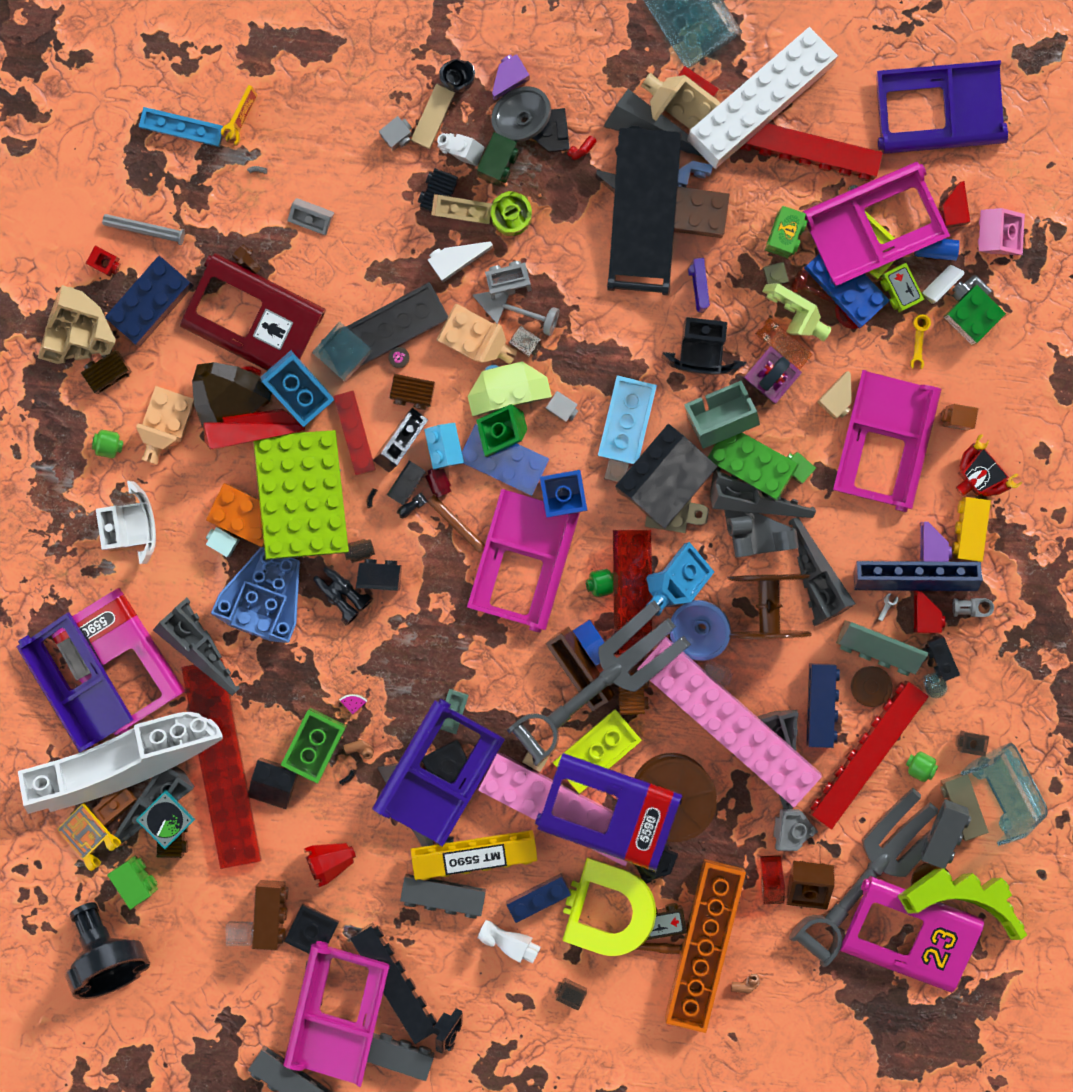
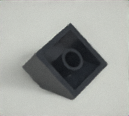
M365 559L364 563H359L356 588L398 591L401 587L402 565H397V561L385 560V564H377L376 559Z
M259 758L251 778L247 797L287 809L298 774L281 766L279 763Z

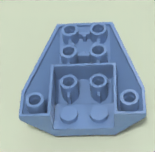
M260 547L220 592L211 614L233 628L265 640L289 643L297 621L300 561L294 558L265 560L264 547Z

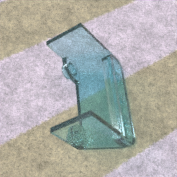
M1013 743L1002 745L975 759L961 771L962 776L972 773L979 780L986 778L1004 812L1000 817L999 826L1005 834L997 841L998 846L1027 837L1047 816V806L1017 747Z

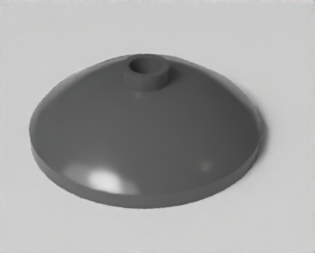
M524 86L513 89L503 95L496 103L491 117L492 126L497 134L515 142L526 141L539 134L545 128L550 119L551 104L546 94L538 88Z

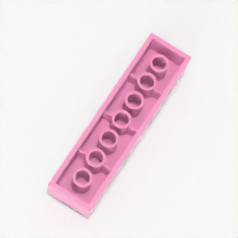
M497 752L478 791L536 820L538 813L543 812L553 780ZM562 784L560 785L552 810V814L556 817L601 833L607 832L614 812ZM596 851L623 866L627 864L624 860Z

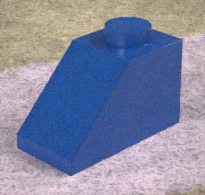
M589 619L574 629L573 632L595 666L600 664L599 647L604 643V640Z

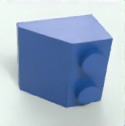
M581 470L540 477L546 518L587 511Z

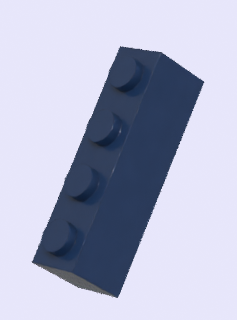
M809 663L806 745L808 747L834 748V743H837L838 734L837 731H834V723L838 722V710H835V702L839 701V690L836 689V681L840 679V670L836 669L837 665Z

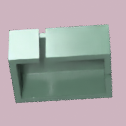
M742 381L705 395L708 411H705L702 398L684 404L687 417L703 449L760 425L758 412L751 398H749V394Z

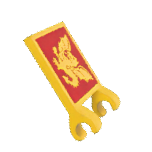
M250 85L247 86L231 121L221 129L222 136H224L226 130H231L226 135V141L229 142V139L232 140L236 137L235 146L240 142V130L257 97V93Z

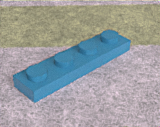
M143 107L139 128L216 147H220L223 137L221 135L222 125Z

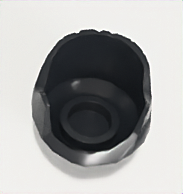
M460 59L448 61L440 68V81L445 88L452 92H465L474 83V66L469 61Z

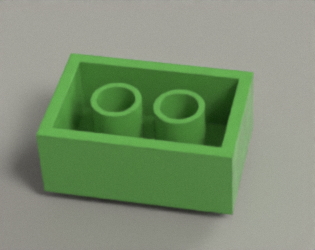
M309 708L281 766L318 784L347 725Z

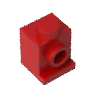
M96 245L85 263L111 277L112 273L116 274L121 266L118 263L120 260L118 257ZM104 260H109L107 267L103 266Z

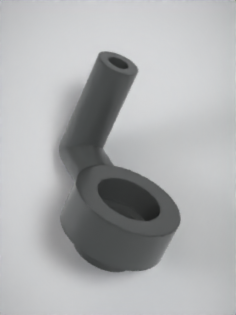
M973 275L965 283L960 281L952 289L955 292L952 296L959 301L974 285H978L987 295L992 290L977 275Z

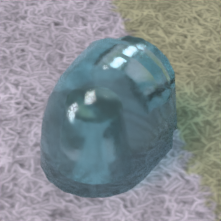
M935 672L924 676L925 681L923 683L930 697L941 698L946 694L948 689L947 682L942 677L938 678Z

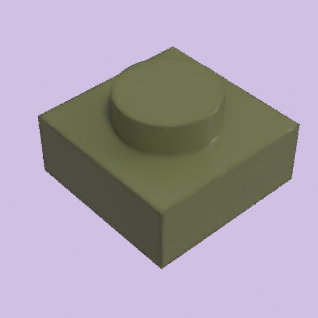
M784 262L763 267L767 284H784L789 282Z

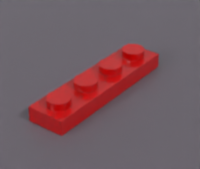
M354 391L335 395L334 400L355 475L376 470Z

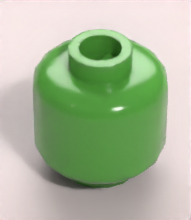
M100 430L98 434H94L92 450H95L97 456L114 458L117 452L121 453L123 441L119 440L120 436L117 432Z
M921 751L915 756L911 754L906 763V766L909 767L908 774L921 782H926L928 779L932 780L938 769L936 759Z

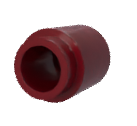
M431 468L427 470L428 475L425 478L432 494L435 493L436 498L451 492V484L444 468Z

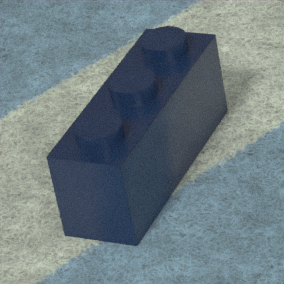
M562 873L507 900L506 905L515 923L569 897L571 892Z

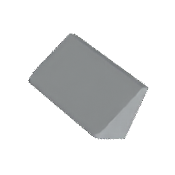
M296 198L292 203L287 221L326 236L334 212Z

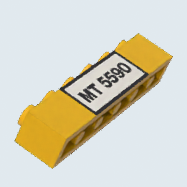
M533 830L445 843L443 846L437 844L411 848L415 880H428L431 877L438 876L448 877L451 874L458 873L468 874L477 870L488 871L497 867L508 868L515 864L527 865L538 861Z

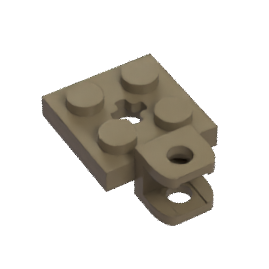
M690 499L665 530L686 533L687 524L705 525L709 509L702 504L691 503ZM698 511L702 512L701 518L696 517ZM646 516L645 527L664 530Z

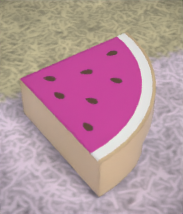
M348 694L339 699L352 714L368 701L367 698L358 694Z

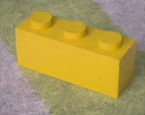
M962 497V501H959L957 512L960 513V518L955 524L957 541L953 542L952 554H955V559L983 562L991 500Z

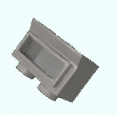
M513 261L509 263L508 267L503 268L501 266H492L489 268V271L485 272L492 300L496 299L495 294L507 291V295L515 294V289L527 287L528 292L532 291L525 262Z

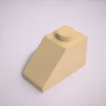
M849 371L845 372L817 401L834 419L839 416L843 418L850 411L848 406L852 403L851 373Z

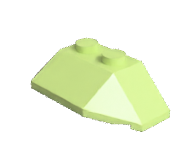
M521 361L482 371L467 397L473 417L497 411L510 404L518 406L551 398L552 395L547 377Z

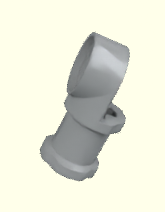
M954 598L953 616L971 615V617H987L993 613L994 604L986 598H971V600H958ZM981 602L989 604L990 609L987 613L983 614L979 611L978 607Z

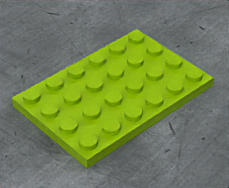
M336 430L291 433L253 441L265 560L348 553Z

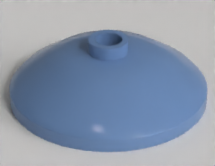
M694 600L691 603L683 604L675 611L671 618V621L676 626L669 633L671 641L675 643L678 639L685 636L691 645L683 652L693 660L704 661L713 659L720 655L729 643V634H731L729 620L718 606L710 602ZM699 624H704L706 629L700 628Z

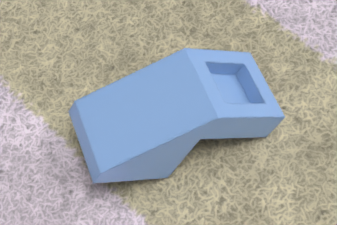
M691 161L679 169L678 187H687L690 172L694 173L693 176L698 178L710 177L713 166Z

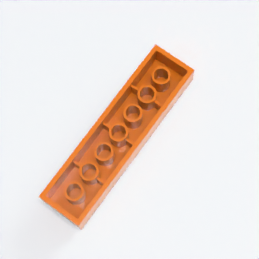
M707 859L703 860L686 929L687 933H685L665 1014L666 1024L703 1033L707 1032L746 875L743 868Z

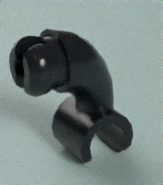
M419 493L412 499L413 501L402 505L397 510V514L400 515L399 518L404 519L408 517L416 507L420 508L427 503L425 496Z

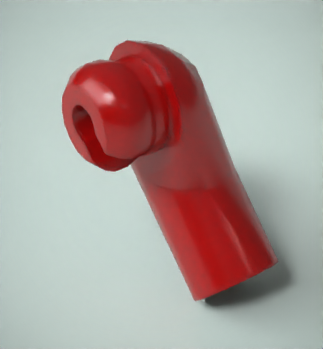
M588 136L579 149L572 146L567 152L568 156L572 157V160L580 159L590 152L597 143V140L593 136Z

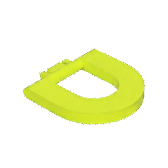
M587 857L580 882L572 881L571 886L576 887L577 890L570 889L571 895L567 897L565 905L571 906V909L564 907L563 913L570 916L562 941L607 956L630 953L639 948L648 939L653 930L656 920V905L652 892L647 884L636 874ZM590 882L619 891L629 899L633 914L631 922L626 929L619 933H609L579 923Z

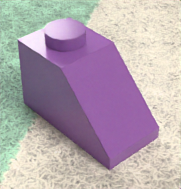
M517 54L504 57L501 60V64H499L492 91L494 101L530 80V75Z
M920 522V562H949V559L952 558V547L949 546V542L929 522Z

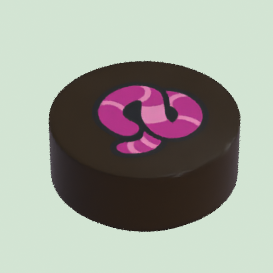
M396 347L390 351L389 361L394 367L403 368L409 363L410 356L406 349Z

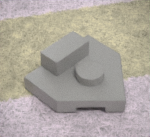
M780 809L779 817L775 818L773 837L776 838L775 849L777 851H798L809 837H813L818 832L801 810Z

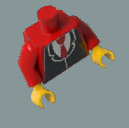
M979 435L976 442L963 452L959 467L961 470L958 474L964 481L956 489L963 497L971 490L976 495L982 494L985 497L1000 495L1010 490L1011 487L1017 488L1022 484V481L1018 484L1013 481V478L1017 477L1018 474H1013L1009 478L985 448L988 446L989 440L984 444L979 441L983 435Z

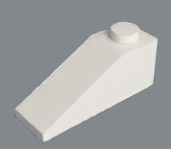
M491 242L449 247L443 250L439 248L429 255L431 258L428 259V262L441 281L445 282L491 250L493 244Z

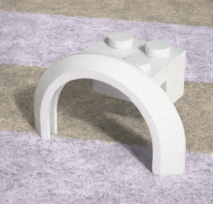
M127 481L129 494H134L140 503L96 509L102 550H112L146 544L143 551H138L139 563L146 564L149 562L156 544L154 515L146 493L134 481Z

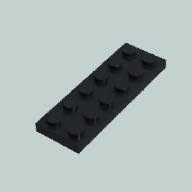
M428 282L333 333L323 345L340 377L350 373L370 350L372 353L359 367L445 322L448 315L431 283Z

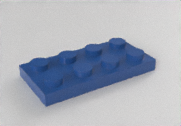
M820 254L804 267L859 329L890 301L865 273L835 286Z
M477 424L474 425L462 451L463 464L531 496L549 461V458L519 444L512 445L491 456L485 457Z

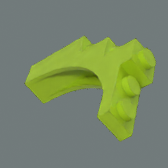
M934 869L898 895L908 914L919 913L926 907L948 899L961 900L975 904L992 914L1001 922L1011 940H1022L1027 936L1023 923L1017 919L1013 906L1007 902V899L1012 894L1009 890V885L1002 878H991L981 886L979 878L973 873L962 874L952 881L951 875L945 869Z

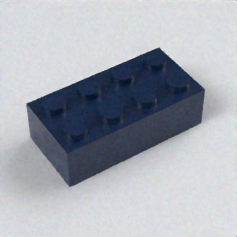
M159 255L109 311L105 318L135 345L140 347L194 285Z

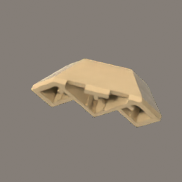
M62 285L47 322L38 358L61 364L70 358H74L77 361L91 358V354L100 353L102 356L110 354L116 339L101 308L82 291Z

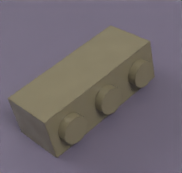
M963 772L941 780L943 786L940 787L943 797L951 802L967 807L969 816H971L968 828H964L962 831V839L967 841L989 833L969 775Z

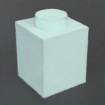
M216 527L215 530L211 529L206 536L208 540L206 545L226 557L231 556L240 541L239 538L220 527Z

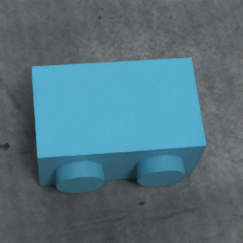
M455 423L441 424L424 429L433 469L464 463Z

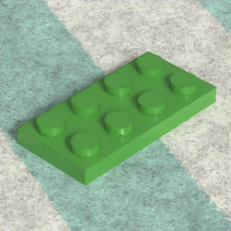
M739 433L716 443L708 456L719 468L777 501L799 466L798 463L744 433Z

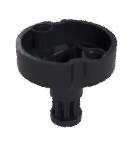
M94 902L78 906L69 914L80 934L79 940L83 951L71 965V969L66 972L65 977L73 997L79 1000L93 999L117 991L141 976L140 974L150 967V961L140 941L110 937L107 928L103 926L98 914V906Z

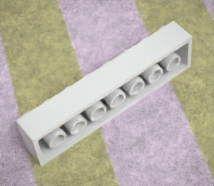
M808 27L690 130L687 141L716 169L834 66L838 55Z

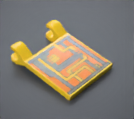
M84 803L57 829L81 856L90 871L101 865V861L91 853L103 841L110 851L121 845V841L110 834Z

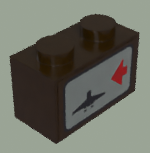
M677 903L665 905L663 909H657L656 907L655 924L647 940L687 933L683 908L681 905L678 906Z

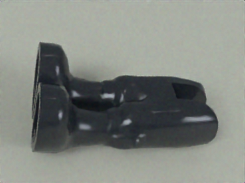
M326 565L323 570L333 581L327 585L318 575L313 580L327 597V601L339 608L342 613L341 620L347 626L359 615V612L349 605L342 595L347 596L359 611L364 610L374 598L369 594H359L356 592L349 580L344 579L338 572Z

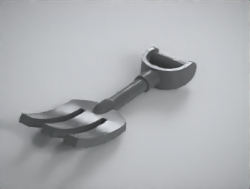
M655 600L650 602L599 647V660L603 671L599 673V676L548 716L528 714L520 718L507 730L509 734L514 733L535 759L533 762L535 766L544 761L557 748L559 741L558 729L571 719L570 716L604 688L615 683L625 690L636 692L691 645L683 636L632 676L629 674V671L676 627L668 618L618 658L615 657L614 654L661 610ZM539 718L550 725L553 731V741L546 752L523 723L530 719Z
M914 788L895 803L862 839L863 848L870 863L838 904L836 903L825 917L823 915L805 917L790 933L789 939L793 942L797 940L820 960L822 967L828 966L841 949L842 935L838 927L849 915L850 909L863 895L861 890L863 880L865 878L868 879L870 876L877 878L883 872L892 876L906 877L921 860V850L930 831L918 840L898 861L896 858L916 834L938 813V809L932 803H928L881 847L879 846L898 821L921 799V794ZM826 923L832 928L833 942L828 950L805 931L812 924Z

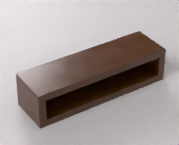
M569 627L554 635L546 643L578 692L599 676L600 672ZM607 686L587 702V705L593 712L609 702L614 696V692Z

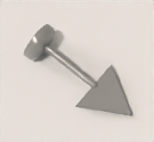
M507 291L495 294V300L491 299L490 292L472 295L496 324H498L505 308L543 321V332L545 335L551 336L556 327L560 311L558 308H551L545 317L506 304L509 297Z

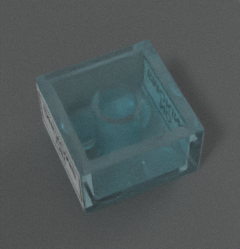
M339 321L312 353L346 382L372 353V350Z

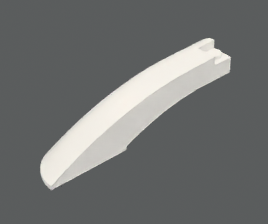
M193 712L176 713L136 724L134 728L78 754L18 771L23 806L27 814L47 808L50 812L112 794L185 762L222 740V733L214 721Z

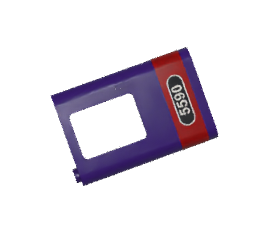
M562 753L543 812L538 813L535 824L538 825L537 830L656 872L682 795ZM563 779H568L617 797V803L606 833L595 831L552 814Z

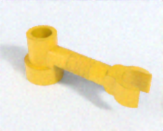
M918 315L913 320L916 333L913 359L910 361L912 369L916 360L920 361V369L924 367L922 359L924 331L928 330L931 325V320L927 315ZM920 319L923 320V325L921 327L918 325V321Z

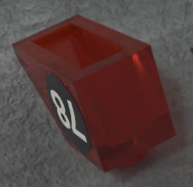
M781 855L760 856L763 904H784L785 883Z

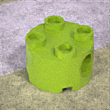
M508 191L495 198L491 206V219L494 227L505 236H515L523 233L531 223L532 208L524 195Z

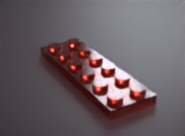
M613 530L614 634L642 611L652 599L646 579L648 575L652 574L651 530ZM652 619L615 654L622 655L652 631Z

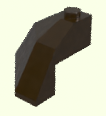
M216 362L197 364L192 381L194 407L203 430V423L205 422L223 423L222 417L254 413L261 405L265 407L271 400L272 392L261 381L260 376L247 370Z

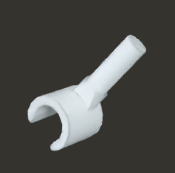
M891 593L884 597L885 605L878 617L879 620L883 621L890 607L897 604L898 596L894 599L893 603L889 601Z

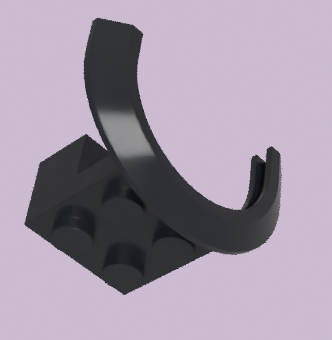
M686 317L683 325L680 360L675 358L676 353H662V359L671 367L691 373L710 375L730 374L746 365V362L736 360L731 364L721 365L728 323L723 321Z

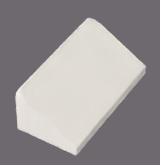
M949 265L922 292V295L931 304L936 303L965 272L953 265Z

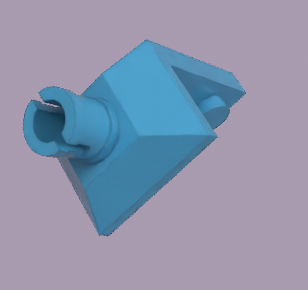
M690 542L684 543L663 571L646 577L649 592L653 596L650 602L655 600L661 608L655 616H659L665 607H675L691 603L715 572Z

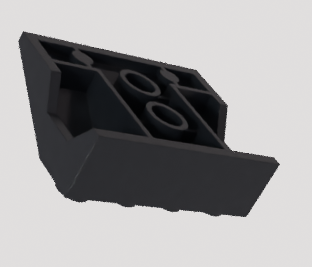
M667 424L615 487L620 495L627 497L665 530L716 470L717 465L670 424Z

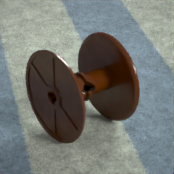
M810 575L727 576L730 581H758L759 604L756 605V608H759V631L734 632L729 634V638L768 639L812 636L809 631L780 630V608L783 605L780 604L779 580L808 579Z
M665 753L649 759L637 771L635 779L682 795L667 838L668 842H683L693 839L709 826L716 812L717 794L711 778L697 761L683 754Z

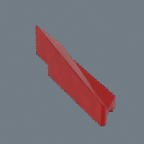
M284 409L222 417L223 423H203L205 443L209 449L305 431V426L303 427Z

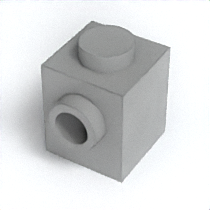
M397 116L379 130V134L394 151L397 147L400 146L402 148L410 142V137L412 136L410 129L412 127L405 118L401 120Z

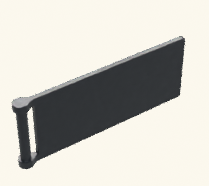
M631 128L619 129L609 278L607 284L609 291L621 289L657 292L668 296L670 294L681 132ZM615 276L661 278L664 281L663 285L616 281Z

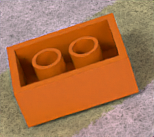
M223 483L206 521L260 547H264L259 499L227 483Z

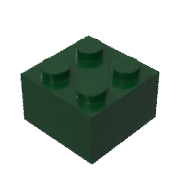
M494 132L477 168L478 177L499 187L502 182L506 184L511 173L509 172L510 164L514 165L519 156L517 142Z

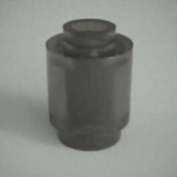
M361 539L348 543L349 552L344 553L346 560H351V563L369 559L375 555L371 539Z

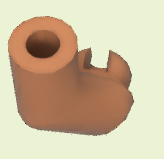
M363 740L344 745L346 755L358 752L364 759H371L373 757L374 749Z

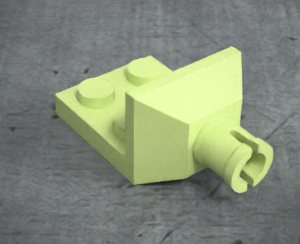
M778 283L765 285L762 292L767 294L766 298L775 303L779 301L785 304V309L795 313L785 332L786 334L813 335L821 341L826 340L830 334L831 327L820 322L821 316L815 304Z

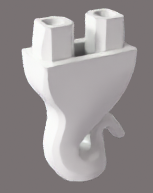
M488 920L484 922L477 938L482 943L491 947L495 946L496 943L507 956L519 963L522 959L533 963L541 948L531 942L532 937L505 931Z

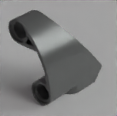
M724 510L727 530L733 540L735 558L799 548L795 528L779 523L760 513Z

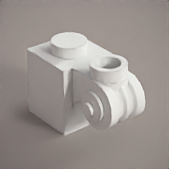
M443 133L437 139V147L442 153H450L462 162L478 166L485 147L473 138L460 134L454 137L452 133Z

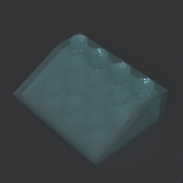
M644 0L681 62L688 68L724 47L743 33L723 0Z

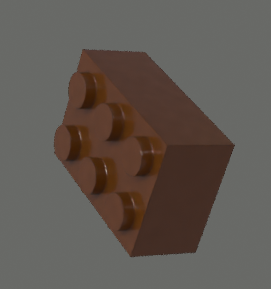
M677 187L674 232L722 238L725 232L730 194Z
M260 880L256 885L252 949L278 950L279 946L283 945V941H285L286 928H283V924L287 919V908H284V903L288 899L289 888L285 887V881Z

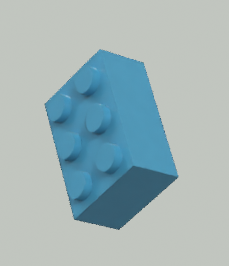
M292 350L260 377L265 386L303 427L334 401L329 391Z

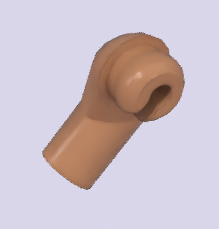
M751 974L743 982H732L731 992L751 993L760 984L759 976Z

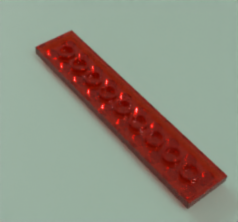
M194 664L183 666L181 669L190 712L199 713L202 717L214 721L223 736L222 740L198 754L220 869L260 862L262 858L230 694Z

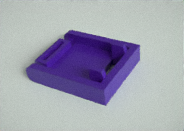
M704 258L693 259L690 268H688V275L692 276L696 310L702 313L709 307L710 302Z

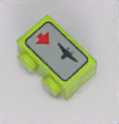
M907 263L881 276L882 280H880L884 291L889 292L891 296L889 300L893 309H897L899 313L925 300Z

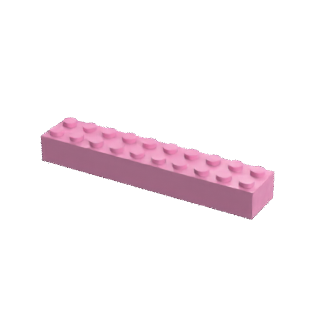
M665 637L637 670H640L670 647L673 642ZM684 652L650 680L793 807L802 800L822 777L821 773Z

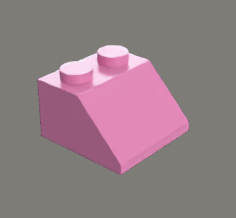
M1004 208L981 210L979 218V251L989 254L1023 255L1025 214Z

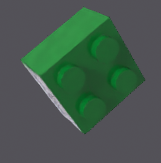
M975 285L943 317L971 345H974L1006 313L978 285Z

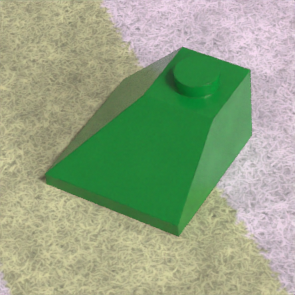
M512 404L476 420L485 457L521 442L527 432L523 411Z

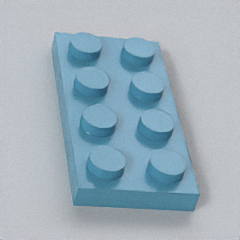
M621 376L616 377L598 456L629 464H634L639 459L657 385Z

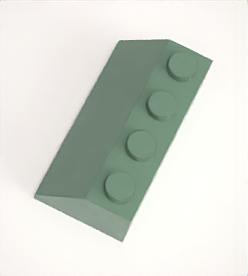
M846 620L836 641L837 644L841 645V650L849 653L855 650L860 652L859 657L869 661L871 658L879 660V665L890 668L891 665L898 668L897 672L909 676L910 673L916 675L928 655V652Z

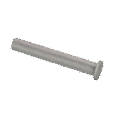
M105 214L102 220V224L105 226L176 241L179 245L183 244L185 229L179 231Z

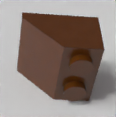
M793 861L789 876L787 905L827 910L835 886L834 865Z

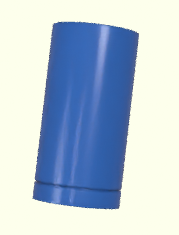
M942 239L915 251L914 256L956 261L959 254V240Z

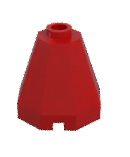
M347 843L312 845L304 848V853L309 852L306 860L314 880L319 879L320 883L316 884L318 888L327 885L354 863L353 858L356 857L353 847H348Z

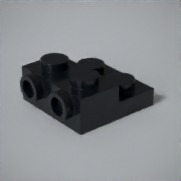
M941 634L933 636V639L927 641L928 647L925 649L928 652L929 658H934L937 666L933 668L937 677H942L944 681H948L960 676L944 636Z

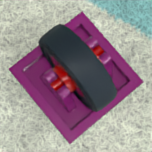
M770 346L745 375L744 379L772 403L776 404L802 372Z

